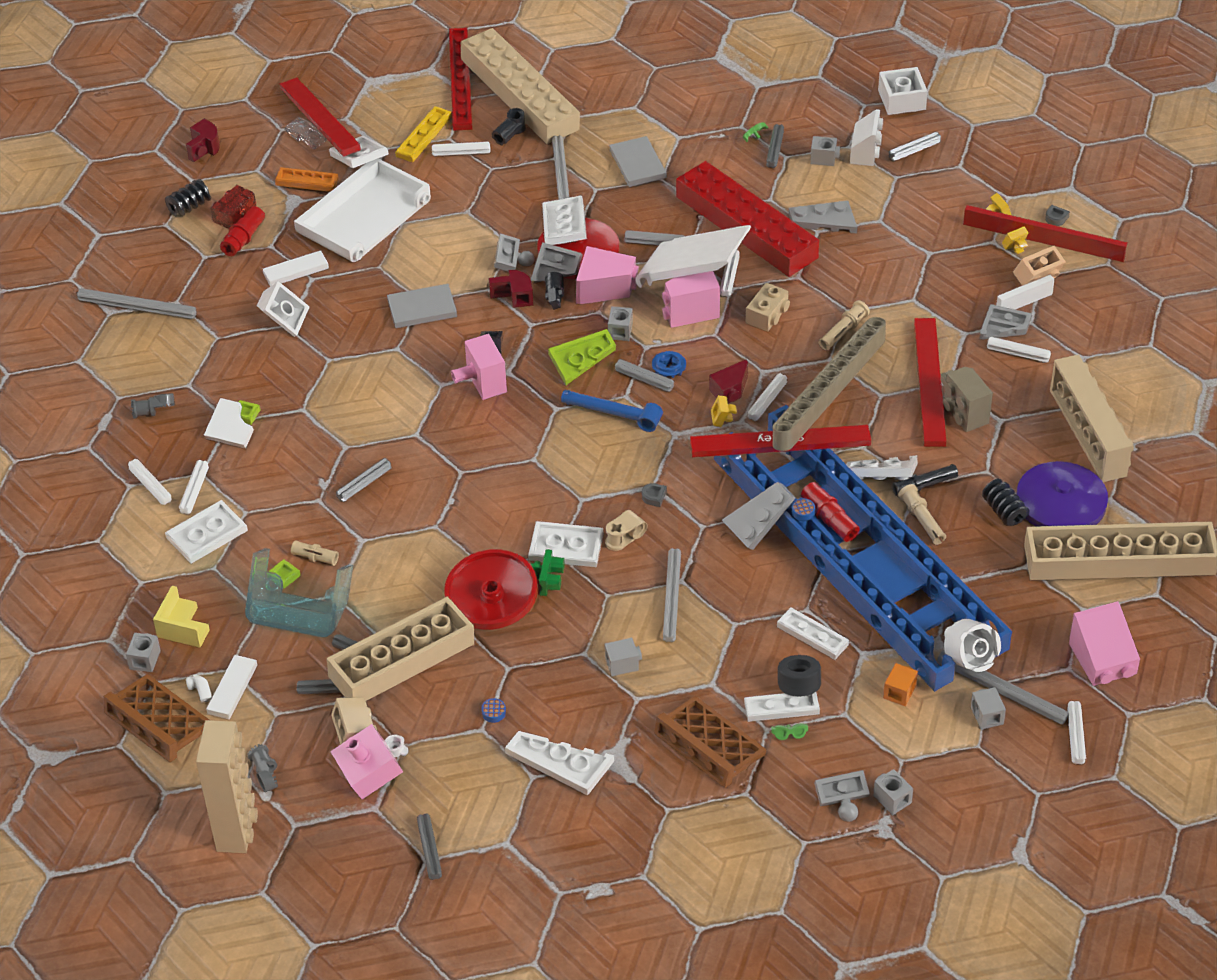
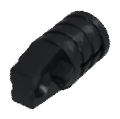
M550 272L545 276V298L547 301L549 300V304L555 310L561 308V298L564 296V276L559 272Z

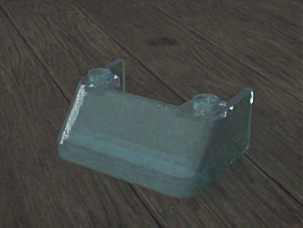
M264 548L253 553L245 615L251 623L318 637H327L335 632L348 603L353 565L348 564L337 570L335 586L330 587L326 591L325 600L321 601L282 593L283 581L281 577L276 573L267 571L270 549Z

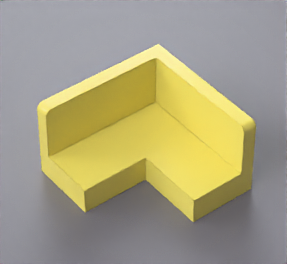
M171 586L153 619L157 637L201 647L210 631L209 624L191 620L198 608L197 603L179 598L176 586Z

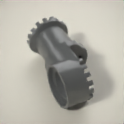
M174 393L154 395L149 400L135 401V399H131L133 418L136 419L138 416L151 415L153 417L156 416L155 407H166V404L167 406H174Z
M258 744V747L255 745L254 749L251 748L249 753H247V757L250 761L254 762L258 781L266 793L278 787V783H275L277 780H274L276 777H272L274 770L277 768V763L269 756L267 746Z

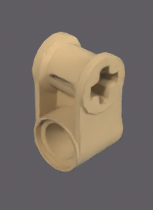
M631 510L625 511L606 525V533L608 534L605 540L606 547L613 551L622 550L625 546L643 536L648 527L647 523Z

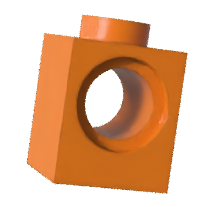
M895 663L884 684L883 698L906 707L917 686L918 671Z

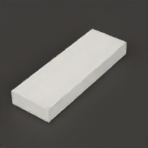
M317 251L264 268L263 274L269 285L272 286L277 281L280 283L288 282L328 269L329 266L323 253Z
M1048 275L997 296V306L1018 309L1050 296L1053 293L1054 278Z
M791 607L777 621L778 628L834 660L849 645L847 638Z
M234 655L206 708L207 714L230 720L257 667V660Z
M816 692L802 697L783 693L744 698L748 722L820 714Z

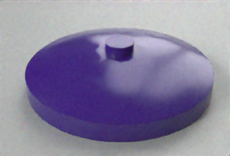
M1062 461L1039 464L1028 470L1021 477L1017 486L1016 495L1019 496L1020 500L1030 510L1026 520L1036 527L1097 525L1106 513L1108 492L1104 483L1095 473L1078 464Z

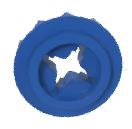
M661 352L653 358L652 370L664 377L671 376L674 378L675 375L681 376L682 371L686 370V360L677 352ZM672 362V366H670V368H666V366H668V364Z

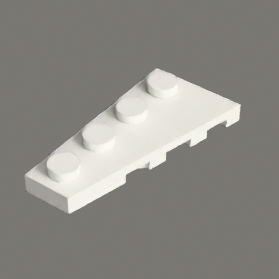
M518 731L505 747V753L586 795L592 791L614 762V755L607 753L605 756L595 754L594 750L584 748V750L572 748L571 744L549 742L548 738Z

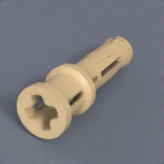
M855 301L853 307L849 311H845L842 314L841 320L819 340L820 347L824 350H829L850 328H856L859 321L870 314L868 306L862 301Z
M910 484L903 487L898 493V497L900 500L905 501L908 506L907 510L910 514L917 517L932 539V542L935 545L941 544L942 542L938 537H941L944 541L946 534L943 533L928 511L926 500L919 496L915 485Z

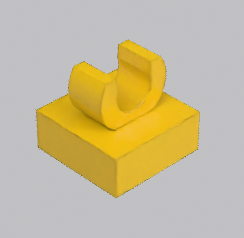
M998 193L990 197L993 204L989 205L986 208L987 210L1012 215L1008 204Z
M1025 226L1007 233L1002 242L1005 250L1013 247L1016 254L1024 252L1023 248L1028 246L1025 241L1028 235Z
M718 395L711 409L713 426L722 427L724 421H733L731 413L736 414L737 409L735 405L727 403V397Z

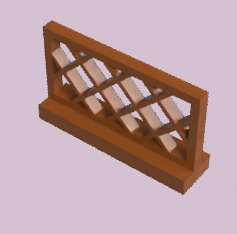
M148 674L117 694L110 691L103 696L104 713L169 763L177 758V752L202 735L205 720H209ZM146 684L154 688L153 691H139V689ZM126 697H136L135 703L125 702L123 699ZM139 697L153 698L152 703H138ZM156 698H167L170 700V703H156ZM138 709L152 710V715H142L138 712ZM155 710H169V715H155ZM172 710H184L186 715H172ZM154 722H168V727H158ZM171 722H186V727H171ZM189 722H200L202 725L200 727H189ZM171 734H185V737L177 742L171 737Z
M696 696L669 714L663 712L656 718L654 734L724 788L732 784L733 777L766 755L767 749ZM696 706L702 713H689V709ZM674 719H686V725L678 724ZM689 720H703V726L690 725ZM706 721H716L720 724V727L707 726ZM690 732L703 733L704 738H697ZM707 733L720 734L721 739H707ZM724 734L734 735L738 740H724ZM708 746H721V752H715ZM725 747H738L739 753L725 752ZM742 748H751L755 753H742ZM726 759L739 760V764L733 766Z

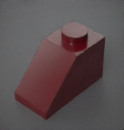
M747 359L709 375V391L716 399L718 395L725 396L729 404L742 397L748 379Z

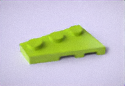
M606 329L549 348L548 354L564 384L567 385L615 351L616 344Z

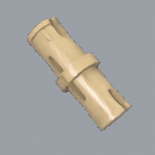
M295 540L291 547V554L309 558L311 562L320 561L335 566L339 558V552L321 548L319 544L310 545ZM309 550V551L316 552V553L323 554V555H318V554H314V553L307 552V551Z

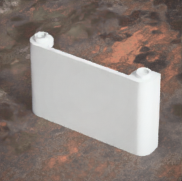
M375 159L363 165L294 221L295 230L340 256L356 262L430 201V186L424 181L380 159Z

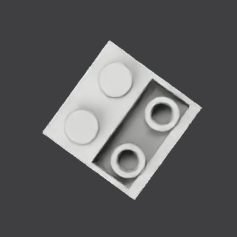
M874 110L855 123L850 164L874 166L875 158H879L882 134L879 130H882L883 126L880 110Z

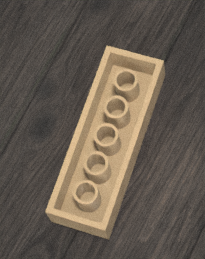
M1079 354L1054 360L1050 392L1102 482L1127 477L1128 468L1131 465V452L1134 449L1133 442L1126 436L1122 423H1119L1115 417L1114 409L1108 405L1106 396L1098 388L1095 377L1091 376L1087 363L1083 362Z
M447 596L328 657V677L345 698H365V701L474 645V626Z
M205 720L196 764L216 851L247 853L248 844L253 842L254 831L252 824L257 822L258 810L254 808L255 795L251 793L252 781L251 778H248V763L244 762L245 748H241L242 733L238 732L237 724L234 721Z

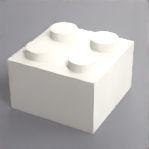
M918 67L879 72L878 91L888 115L926 110L928 91Z

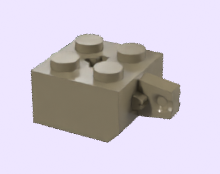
M963 367L955 371L949 370L946 373H942L941 382L945 387L943 405L954 416L956 423L961 425L966 432L989 424L993 392L974 369Z

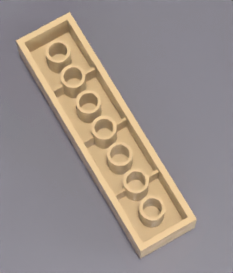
M493 28L461 41V60L511 109H522L525 115V123L546 144L553 142V136L561 135L565 137L579 130L580 112Z
M1212 522L1027 527L1024 547L1030 580L1216 575L1217 541Z

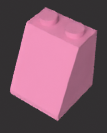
M587 246L576 280V304L630 297L631 291L636 290L637 287L635 279L639 266H636V257Z
M713 271L675 277L665 283V292H662L665 307L662 308L664 319L668 320L671 328L720 318V286Z
M1118 601L1074 613L1069 645L1093 686L1107 684L1113 680L1128 678L1137 674L1140 657Z

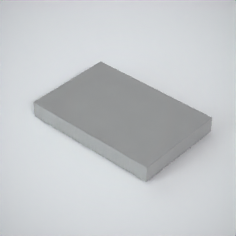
M647 136L609 145V150L629 187L667 178V172Z
M449 284L387 295L395 328L457 317V310Z

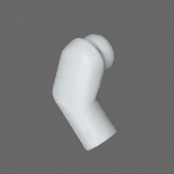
M197 674L186 678L187 688L189 690L196 688L202 703L211 701V691L205 678Z

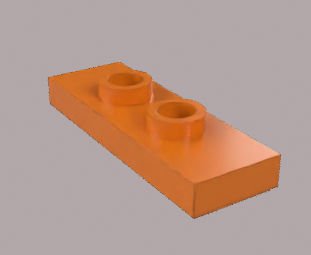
M280 167L275 179V185L331 192L335 189L339 178L336 173Z

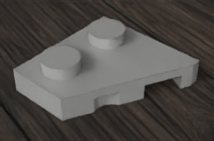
M542 242L531 281L534 283L545 281V276L550 272H559L564 277L577 275L583 254Z
M990 304L979 339L1025 335L1032 313Z

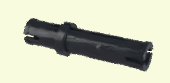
M950 464L949 466L918 476L913 474L908 479L892 483L893 493L898 497L900 490L910 484L915 485L918 489L917 492H919L921 488L957 478L958 469L955 464Z

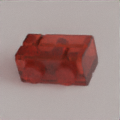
M239 185L226 191L224 196L218 202H214L210 208L213 222L223 225L227 229L232 224H236L252 206H257L254 192L244 189V187Z

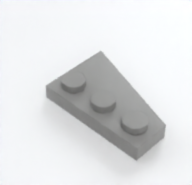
M849 201L789 208L790 219L802 228L817 230L820 227L831 228V231L838 232L839 229H848L850 233H857V225Z
M777 482L722 519V521L749 549L753 550L796 497L782 483Z

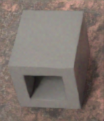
M633 638L605 643V660L611 676L639 670V660H642L640 647H635Z

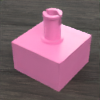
M486 334L465 341L467 366L451 370L454 383L456 384L471 378L483 400L506 393L505 361L490 335Z
M372 724L331 751L349 784L361 799H364L403 772L384 739Z

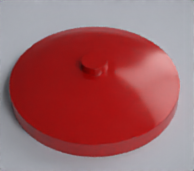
M585 218L587 239L554 245L583 254L577 275L564 278L577 279L587 246L619 253V239L614 230L605 223ZM544 231L540 235L537 243L538 255L542 246V242L545 243Z
M489 549L473 553L458 562L446 579L444 594L445 598L448 596L473 624L475 629L494 630L516 623L531 610L537 598L538 582L533 567L525 558L511 551Z

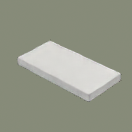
M582 196L542 203L546 244L556 245L587 239Z

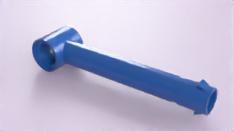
M564 390L561 396V402L568 405L571 404L635 420L639 428L646 432H653L663 415L662 408L655 403H647L644 409L579 394L570 390Z

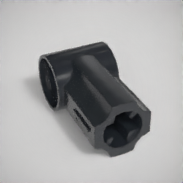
M512 108L507 112V118L492 132V138L497 144L502 146L515 134H521L526 130L524 111L520 108Z

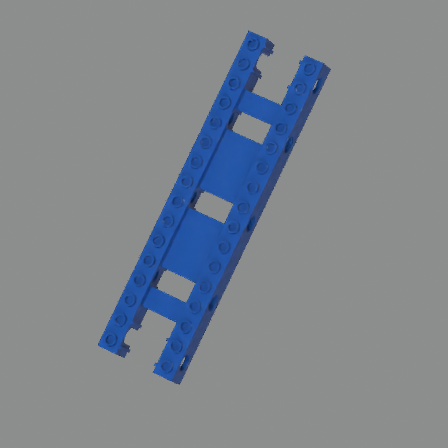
M787 405L768 414V431H773V424L788 409ZM831 449L786 451V454L791 455L795 460L772 472L756 457V453L747 454L745 462L740 454L714 456L716 463L751 499L777 482L788 487L809 475L830 496L837 499L838 504L845 510V513L860 527L859 533L865 531L876 544L852 556L846 549H842L838 545L844 542L842 538L821 519H817L815 515L807 521H800L794 518L792 515V504L794 501L776 521L775 525L908 665L918 671V675L934 692L953 682L956 663L947 654L943 655L942 666L937 663L933 654L934 637L929 636L926 631L948 619H951L954 623L962 619H971L989 626L990 620L996 626L1000 637L1001 649L999 655L1010 649L1012 631ZM919 589H922L934 601L910 615L903 608L900 609L895 604V602Z

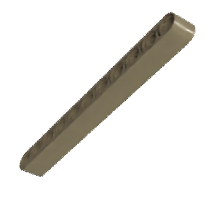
M869 318L773 424V448L779 451L790 450L885 343L886 321L883 318Z

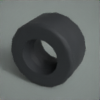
M792 655L779 662L777 668L778 686L785 694L802 697L814 694L820 689L821 666L815 658L807 655Z

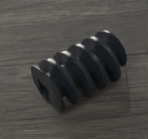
M198 179L193 180L191 184H186L185 187L179 188L178 192L174 191L171 195H167L165 203L172 215L177 216L178 213L183 217L185 216L184 209L190 213L192 211L191 206L197 209L198 203L204 205V198L210 201L211 196L205 183Z
M997 478L984 487L982 497L992 507L1004 525L1014 526L1027 518L1030 512L1029 508L1025 506L1024 502L1020 500L1019 496L1015 494V491L1010 488L1007 482Z

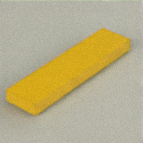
M434 106L395 151L396 157L413 163L451 119L452 112Z

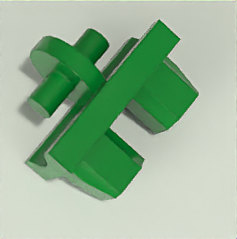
M545 549L543 564L541 565L540 561H535L531 564L541 585L540 596H547L548 590H560L561 575L551 573H564L565 558L554 557L552 550Z

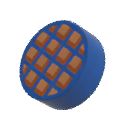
M798 499L792 504V515L800 521L810 520L815 515V505L809 499Z
M488 699L482 705V717L487 722H499L506 715V706L499 699Z

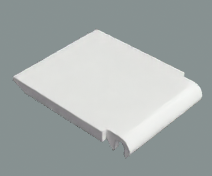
M746 225L679 237L660 243L636 276L637 286L641 288L646 280L648 285L651 286L652 282L720 269L729 262L751 226Z

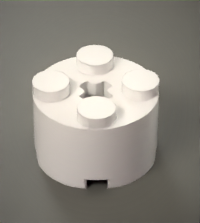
M962 619L947 627L944 632L945 653L952 657L957 666L981 672L989 669L994 664L992 661L995 656H999L1001 649L999 634L987 624L971 619Z

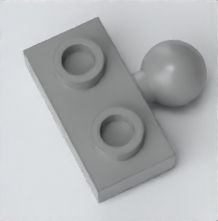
M500 234L497 242L494 267L505 271L515 270L517 261L522 266H531L535 261V257L530 251L518 252L520 239Z
M863 770L823 778L814 782L820 807L841 802L838 814L842 820L847 822L855 820L858 816V808L850 800L868 797L870 794Z

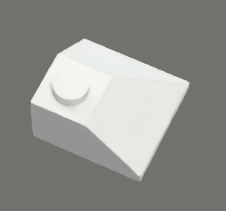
M279 281L263 291L257 307L294 337L297 336L309 309L306 303Z

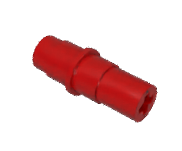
M252 206L236 224H232L229 232L220 243V249L225 255L234 256L244 245L251 241L252 235L265 219L264 211L257 206Z
M811 482L804 487L800 496L814 503L815 517L817 519H821L828 527H831L844 542H849L858 535L860 527L845 513V510L838 504L835 497L830 496L816 482Z

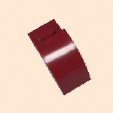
M204 118L190 127L192 140L186 143L188 159L195 162L207 153L213 156L216 155L220 149V142L215 124Z
M508 270L509 276L488 278L490 299L511 297L513 308L534 306L531 279L524 272Z

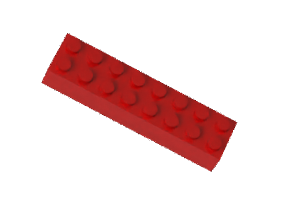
M706 160L676 178V197L722 230L750 225L751 228L741 244L786 276H792L819 258L818 238Z

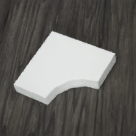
M220 398L204 434L205 438L246 448L254 429L241 419V403Z

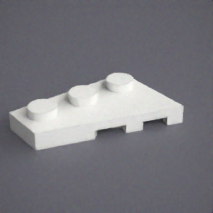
M917 455L909 456L910 460L900 461L898 457H893L883 461V463L872 459L850 461L846 465L860 479L873 477L875 480H883L887 477H895L898 480H905L912 477L918 461Z

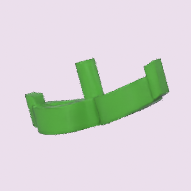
M765 122L756 124L743 135L744 140L747 142L749 140L748 137L752 134L759 139L758 131L766 130L768 126Z
M803 723L793 725L792 727L789 724L771 727L772 734L779 740L787 739L789 734H792L796 739H800L808 731V725Z

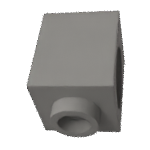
M813 136L810 164L834 166L835 158L840 156V146H837V138Z
M611 306L608 332L613 340L629 341L633 325L632 308Z
M134 633L126 653L129 669L153 672L161 651L156 635Z
M996 687L973 692L971 709L980 729L1003 725L1006 709Z
M893 769L887 774H881L875 780L873 796L894 815L912 803L913 788Z

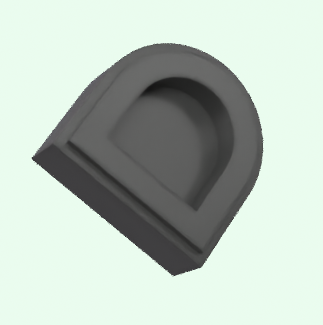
M1051 205L1046 211L1045 220L1051 225H1063L1069 218L1070 211Z
M655 483L645 485L642 488V500L648 505L661 507L667 493V486Z

